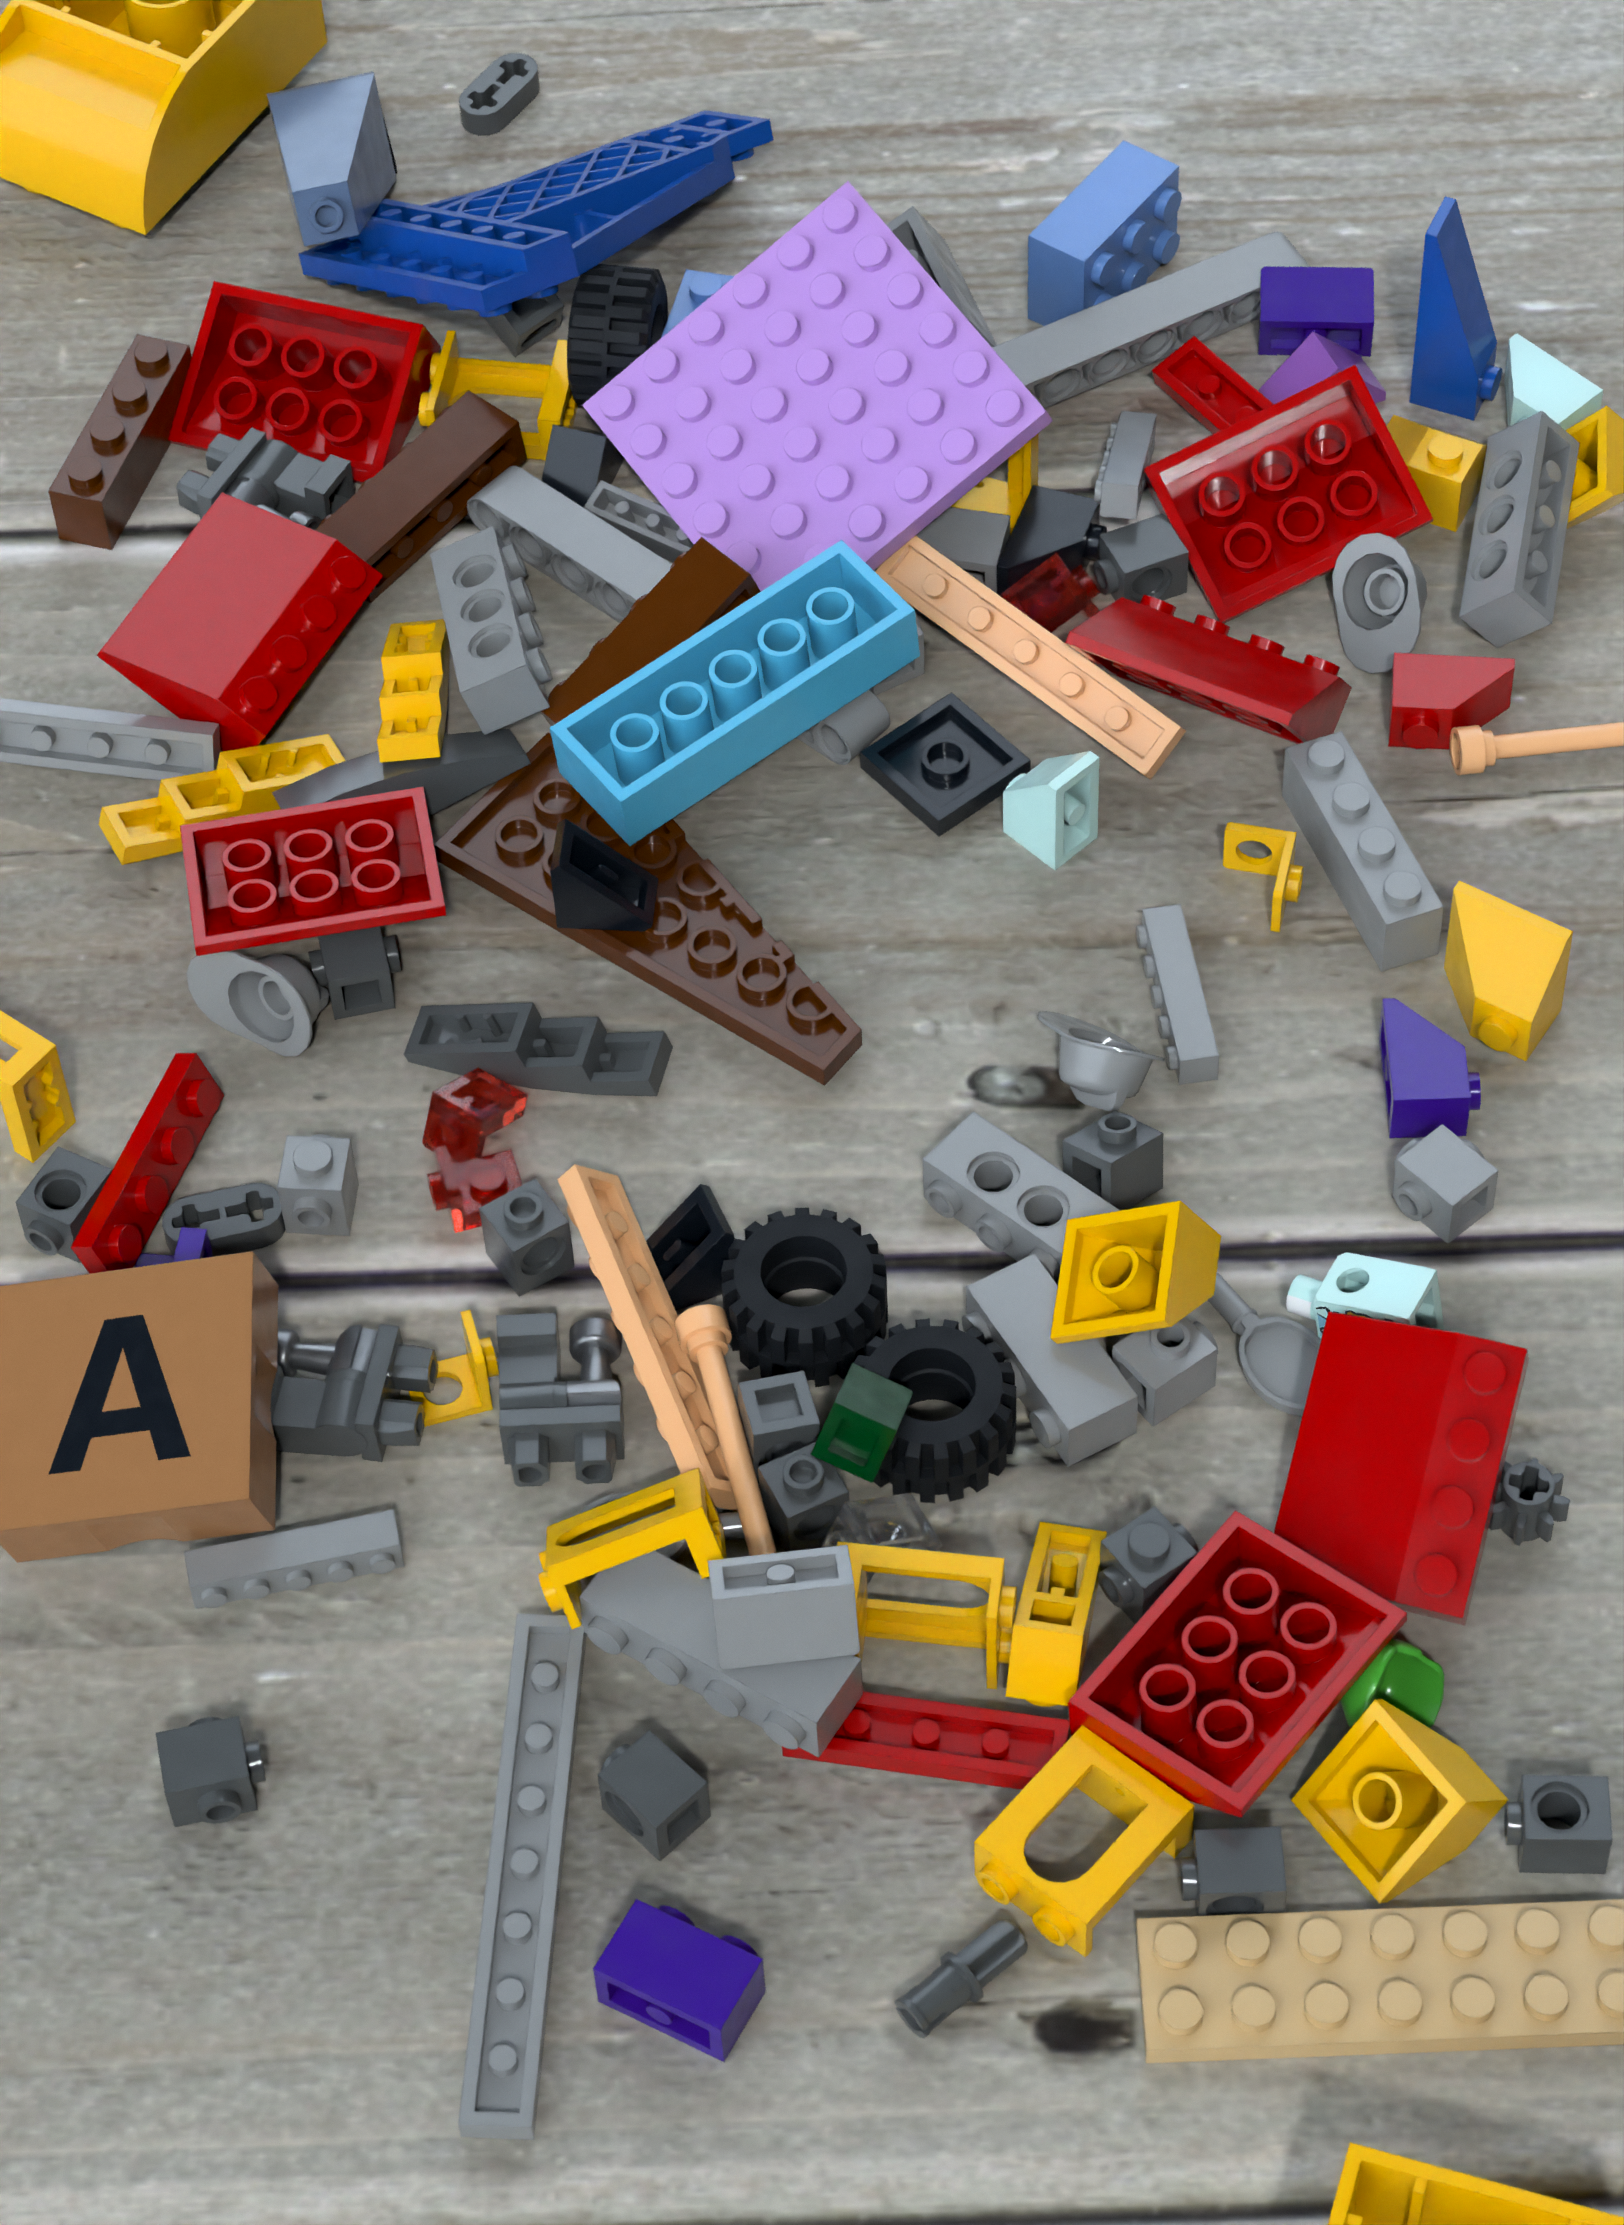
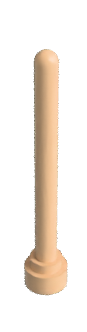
M1624 722L1493 735L1491 730H1481L1479 725L1453 727L1450 733V755L1456 775L1483 773L1486 766L1495 765L1496 759L1624 746Z
M712 1304L689 1308L676 1318L674 1326L681 1351L684 1354L688 1353L690 1359L698 1363L749 1556L777 1553L724 1359L728 1352V1344L732 1339L726 1312L722 1307Z

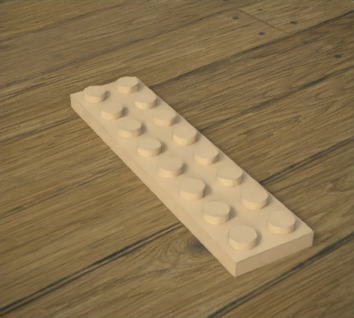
M1624 1899L1136 1918V1941L1146 2064L1624 2045Z

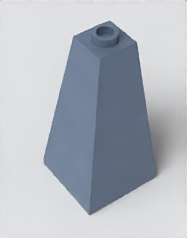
M374 72L268 93L267 98L289 197L304 247L359 235L396 181Z

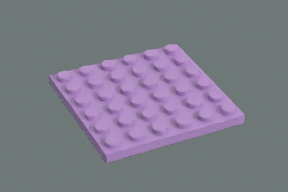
M849 181L582 404L693 545L703 537L750 573L760 591H763L840 540L846 543L870 568L875 570L1053 421L1043 406Z

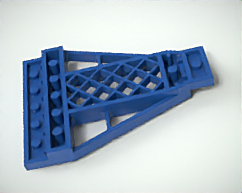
M704 110L670 124L629 135L494 187L425 205L383 199L359 235L333 240L298 253L303 275L326 279L328 285L345 283L355 285L357 291H384L386 296L390 298L402 296L416 298L418 304L435 302L446 304L447 309L452 311L475 310L478 311L480 317H494L505 314L512 310V302L525 297L528 299H538L557 293L559 291L558 284L582 275L696 202L713 195L717 189L735 179L732 162L752 157L754 155L753 148L774 140L770 119Z

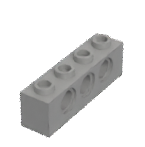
M1543 411L1488 437L1459 617L1497 648L1544 628L1553 622L1580 443Z
M492 526L430 553L459 691L483 734H489L549 708L550 705L544 683L552 680V674L539 646L544 644L536 620L531 611L535 610V604L528 586L522 578L527 576V570L515 544L511 543L505 546L495 527Z
M974 1111L923 1158L924 1197L937 1213L946 1218L954 1217L973 1230L981 1242L995 1252L1003 1251L1016 1261H1020L1035 1253L1057 1285L1067 1220L1121 1211Z

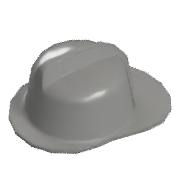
M1381 533L1363 534L1347 543L1337 557L1332 574L1333 595L1337 608L1340 639L1346 657L1358 669L1371 674L1385 673L1392 670L1394 653H1411L1416 646L1421 632V615L1427 598V585L1420 567L1410 558L1407 550L1395 538Z
M234 951L195 956L191 959L186 973L189 991L193 999L211 1021L284 1057L298 1056L309 1047L313 1035L312 1023L317 1019L319 1012L328 1004L330 998L328 990L316 983L315 978L307 967L298 959L287 954H269L257 959H251Z
M1038 1012V1019L1060 1034V1080L1069 1085L1076 1099L1085 1105L1111 1112L1119 1110L1126 1098L1135 1097L1139 1092L1153 1060L1165 1061V1058L1147 1054L1119 1036L1091 1023L1056 1012Z

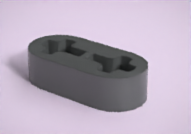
M509 53L500 56L492 62L459 96L461 124L464 129L478 136H489L503 130L539 93L540 84L536 61L526 54Z
M250 1183L184 1197L172 1203L166 1209L162 1218L166 1244L173 1255L175 1254L181 1227H186V1225L191 1223H199V1228L207 1229L213 1257L267 1247L278 1241L286 1230L278 1191L272 1186L263 1183ZM262 1209L264 1219L251 1222L249 1212Z

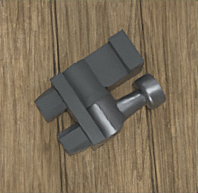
M252 427L241 440L218 433L208 445L205 455L207 469L214 473L209 477L194 470H188L177 483L179 505L200 515V520L223 492L313 530L318 528L326 516L336 512L355 494L351 461L332 454L324 462L298 453L292 446L283 441L267 440L265 432ZM329 499L333 502L331 507L329 504Z
M556 1313L496 1315L499 1351V1428L505 1465L510 1464L515 1485L518 1487L542 1486L550 1481V1463L575 1462L576 1480H580L585 1484L609 1483L613 1477L616 1460L625 1459L621 1391L619 1383L612 1379L610 1364L615 1362L621 1355L622 1333L617 1329L613 1321L605 1318L593 1317L576 1322L569 1331V1351L572 1358L581 1364L580 1380L561 1381V1349Z
M380 1324L378 1331L362 1328L361 1325L350 1326L340 1334L336 1343H300V1337L295 1330L278 1328L277 1373L273 1383L270 1405L271 1422L276 1439V1452L330 1456H355L362 1454L363 1460L383 1462L387 1445L420 1446L425 1420L422 1402L398 1399L401 1390L431 1393L434 1390L438 1374L435 1350L403 1344L399 1326ZM297 1370L326 1375L324 1382L323 1380L294 1376Z

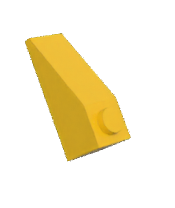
M1047 1522L1039 1523L1013 1624L1006 1697L1025 1699L1033 1705L1042 1707L1068 1706V1700L1079 1689L1099 1584L1100 1543L1106 1538L1107 1531Z

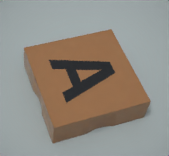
M253 1251L0 1286V1545L17 1563L106 1552L129 1543L144 1540L166 1539L184 1542L275 1530L276 1439L271 1422L270 1405L273 1383L277 1373L278 1284Z

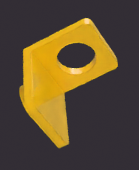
M1229 822L1226 824L1224 833L1223 866L1228 869L1277 876L1273 892L1270 931L1280 932L1287 901L1298 903L1302 886L1304 866L1294 865L1297 832ZM1244 841H1257L1265 844L1272 854L1265 858H1253L1241 852L1238 845Z
M470 1309L460 1312L467 1354L437 1361V1378L448 1377L458 1381L462 1386L460 1396L449 1404L437 1405L428 1401L424 1396V1392L408 1391L411 1401L422 1402L425 1413L424 1427L493 1410L488 1378L499 1375L497 1360L490 1337L478 1338Z

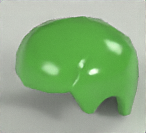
M1391 1639L1340 1700L1348 1726L1351 1728L1375 1699H1383L1431 1729L1443 1701L1444 1672L1440 1664L1422 1654L1419 1648L1404 1641Z

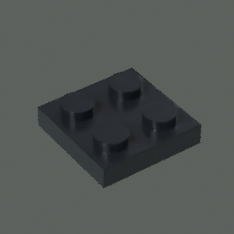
M952 692L860 752L861 769L939 837L1003 795V791H1005L1009 783L1016 776L1022 773L1027 774L1031 771V760Z

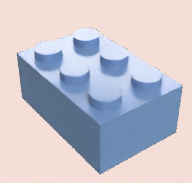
M1123 140L1028 235V319L1043 326L1145 285L1150 275L1162 263L1167 264L1172 260L1180 243V235L1177 233V214L1182 199L1181 192L1178 191L1179 165Z

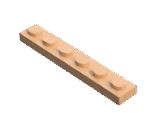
M915 535L875 571L907 603L1150 780L1186 733V730L918 536Z
M574 1164L557 1179L568 1204L567 1213L571 1221L578 1228L590 1256V1268L601 1282L612 1309V1321L624 1337L634 1361V1373L638 1381L645 1387L657 1416V1428L662 1437L668 1442L680 1471L679 1475L699 1468L714 1506L737 1511L699 1365L690 1359L688 1353L684 1354L680 1349L674 1326L675 1320L678 1317L621 1181L617 1175Z

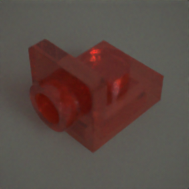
M1055 553L1000 594L1003 599L1050 633L1082 610L1089 617L1100 612V609L1093 601V598L1101 593L1095 582L1081 564L1071 570L1058 553Z
M478 1067L432 1092L422 1143L427 1149L464 1170L471 1171L480 1165L485 1138L523 1117L528 1095Z
M447 1145L434 1148L437 1172L427 1174L428 1186L435 1210H448L455 1233L481 1227L479 1208L523 1185L512 1150L452 1164Z

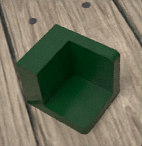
M852 1363L810 1455L873 1483L898 1430L913 1392L909 1388Z

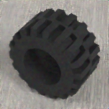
M597 264L579 277L571 305L567 339L568 381L577 405L582 406L589 398L661 339L668 320V301L666 287L659 269Z
M809 1207L795 1208V1215L784 1217L781 1211L768 1215V1223L764 1226L755 1221L744 1229L745 1240L735 1239L728 1249L729 1260H723L721 1270L723 1309L726 1312L732 1334V1339L729 1343L732 1351H739L740 1362L749 1370L760 1366L761 1378L804 1371L807 1381L814 1380L815 1387L830 1385L829 1377L837 1374L842 1380H845L857 1356H867L866 1345L876 1336L883 1340L886 1336V1323H888L887 1273L884 1255L878 1254V1243L871 1234L861 1236V1225L851 1218L841 1223L837 1221V1212L823 1209L821 1215H810ZM807 1288L822 1290L833 1295L832 1298L823 1303L807 1307L792 1306L777 1300L790 1291Z
M930 1318L915 1320V1328L906 1330L902 1323L889 1328V1338L887 1340L876 1336L866 1345L867 1356L858 1355L854 1364L909 1388L913 1395L908 1406L925 1400H942L955 1404L963 1409V1411L941 1421L918 1420L904 1413L873 1482L880 1488L891 1483L893 1495L903 1499H907L910 1493L920 1494L921 1503H935V1495L947 1494L951 1502L964 1498V1489L967 1487H971L976 1492H979L988 1486L989 1473L999 1476L1007 1466V1454H1013L1016 1443L1017 1386H1015V1373L1011 1362H1004V1351L996 1342L984 1345V1333L978 1329L971 1327L967 1332L959 1330L958 1321L944 1319L943 1326H930Z

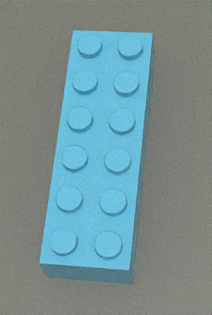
M840 540L551 726L549 729L559 773L614 831L631 846L918 658L920 650L915 610L846 543Z

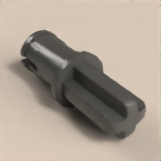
M1001 1920L993 1924L956 1955L951 1952L945 1953L940 1957L941 1966L934 1970L920 1984L895 2001L900 2017L913 2033L921 2038H925L944 2019L966 2002L976 2003L983 1998L982 1988L1026 1953L1028 1943L1013 1922Z

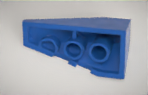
M1445 196L1425 233L1409 403L1474 421L1484 400H1494L1500 385L1502 368L1495 366L1497 340L1457 200Z

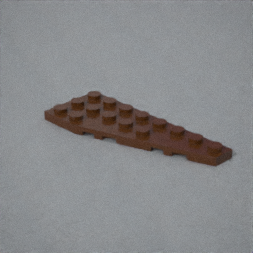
M549 732L526 753L531 764L500 779L434 843L436 859L439 863L824 1086L862 1046V1029L819 982L813 983L795 963V955L782 940L776 942L764 929L762 918L708 858L703 860L687 843L685 832L671 819L629 846L559 773L551 733ZM566 818L658 878L653 925L651 928L644 932L557 928L550 870L557 824Z

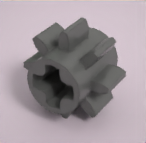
M1532 1458L1530 1462H1520L1513 1466L1505 1461L1489 1525L1490 1530L1501 1528L1508 1537L1514 1540V1544L1518 1546L1523 1541H1532L1539 1537L1549 1542L1552 1537L1554 1521L1562 1522L1567 1520L1570 1499L1560 1495L1564 1479L1563 1474L1556 1473L1552 1475L1546 1467L1538 1463L1537 1458Z

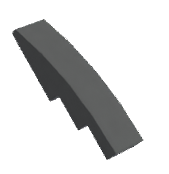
M499 729L486 735L482 731L444 735L440 757L380 763L379 752L375 751L329 766L272 792L280 809L423 787L428 815L431 816L531 763L510 729Z
M533 1002L421 1006L404 1055L410 1063L469 1078L531 1089L590 1095L657 1096L673 1046L665 1031L607 1033L599 1017L542 1018Z

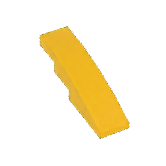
M444 619L391 624L381 655L384 682L379 696L382 723L377 737L380 763L440 757L445 734L450 665V645Z
M329 734L223 751L219 754L216 770L161 779L158 797L102 807L99 826L122 865L182 852L180 825L280 810L272 792L346 760Z

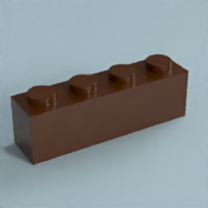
M139 334L136 335L48 490L59 539L113 550L171 444L168 441V437L192 358L189 345Z
M468 390L452 406L445 408L438 415L437 419L415 440L405 444L397 456L374 477L367 479L358 491L336 512L326 516L321 521L315 531L337 539L383 575L366 598L368 602L372 603L468 514L467 501L508 467H519L527 459L519 421Z
M701 537L689 551L682 553L675 559L670 571L648 594L636 600L629 614L607 637L600 639L593 646L586 660L568 679L561 681L553 688L548 697L550 707L540 711L549 725H555L761 592L751 574Z

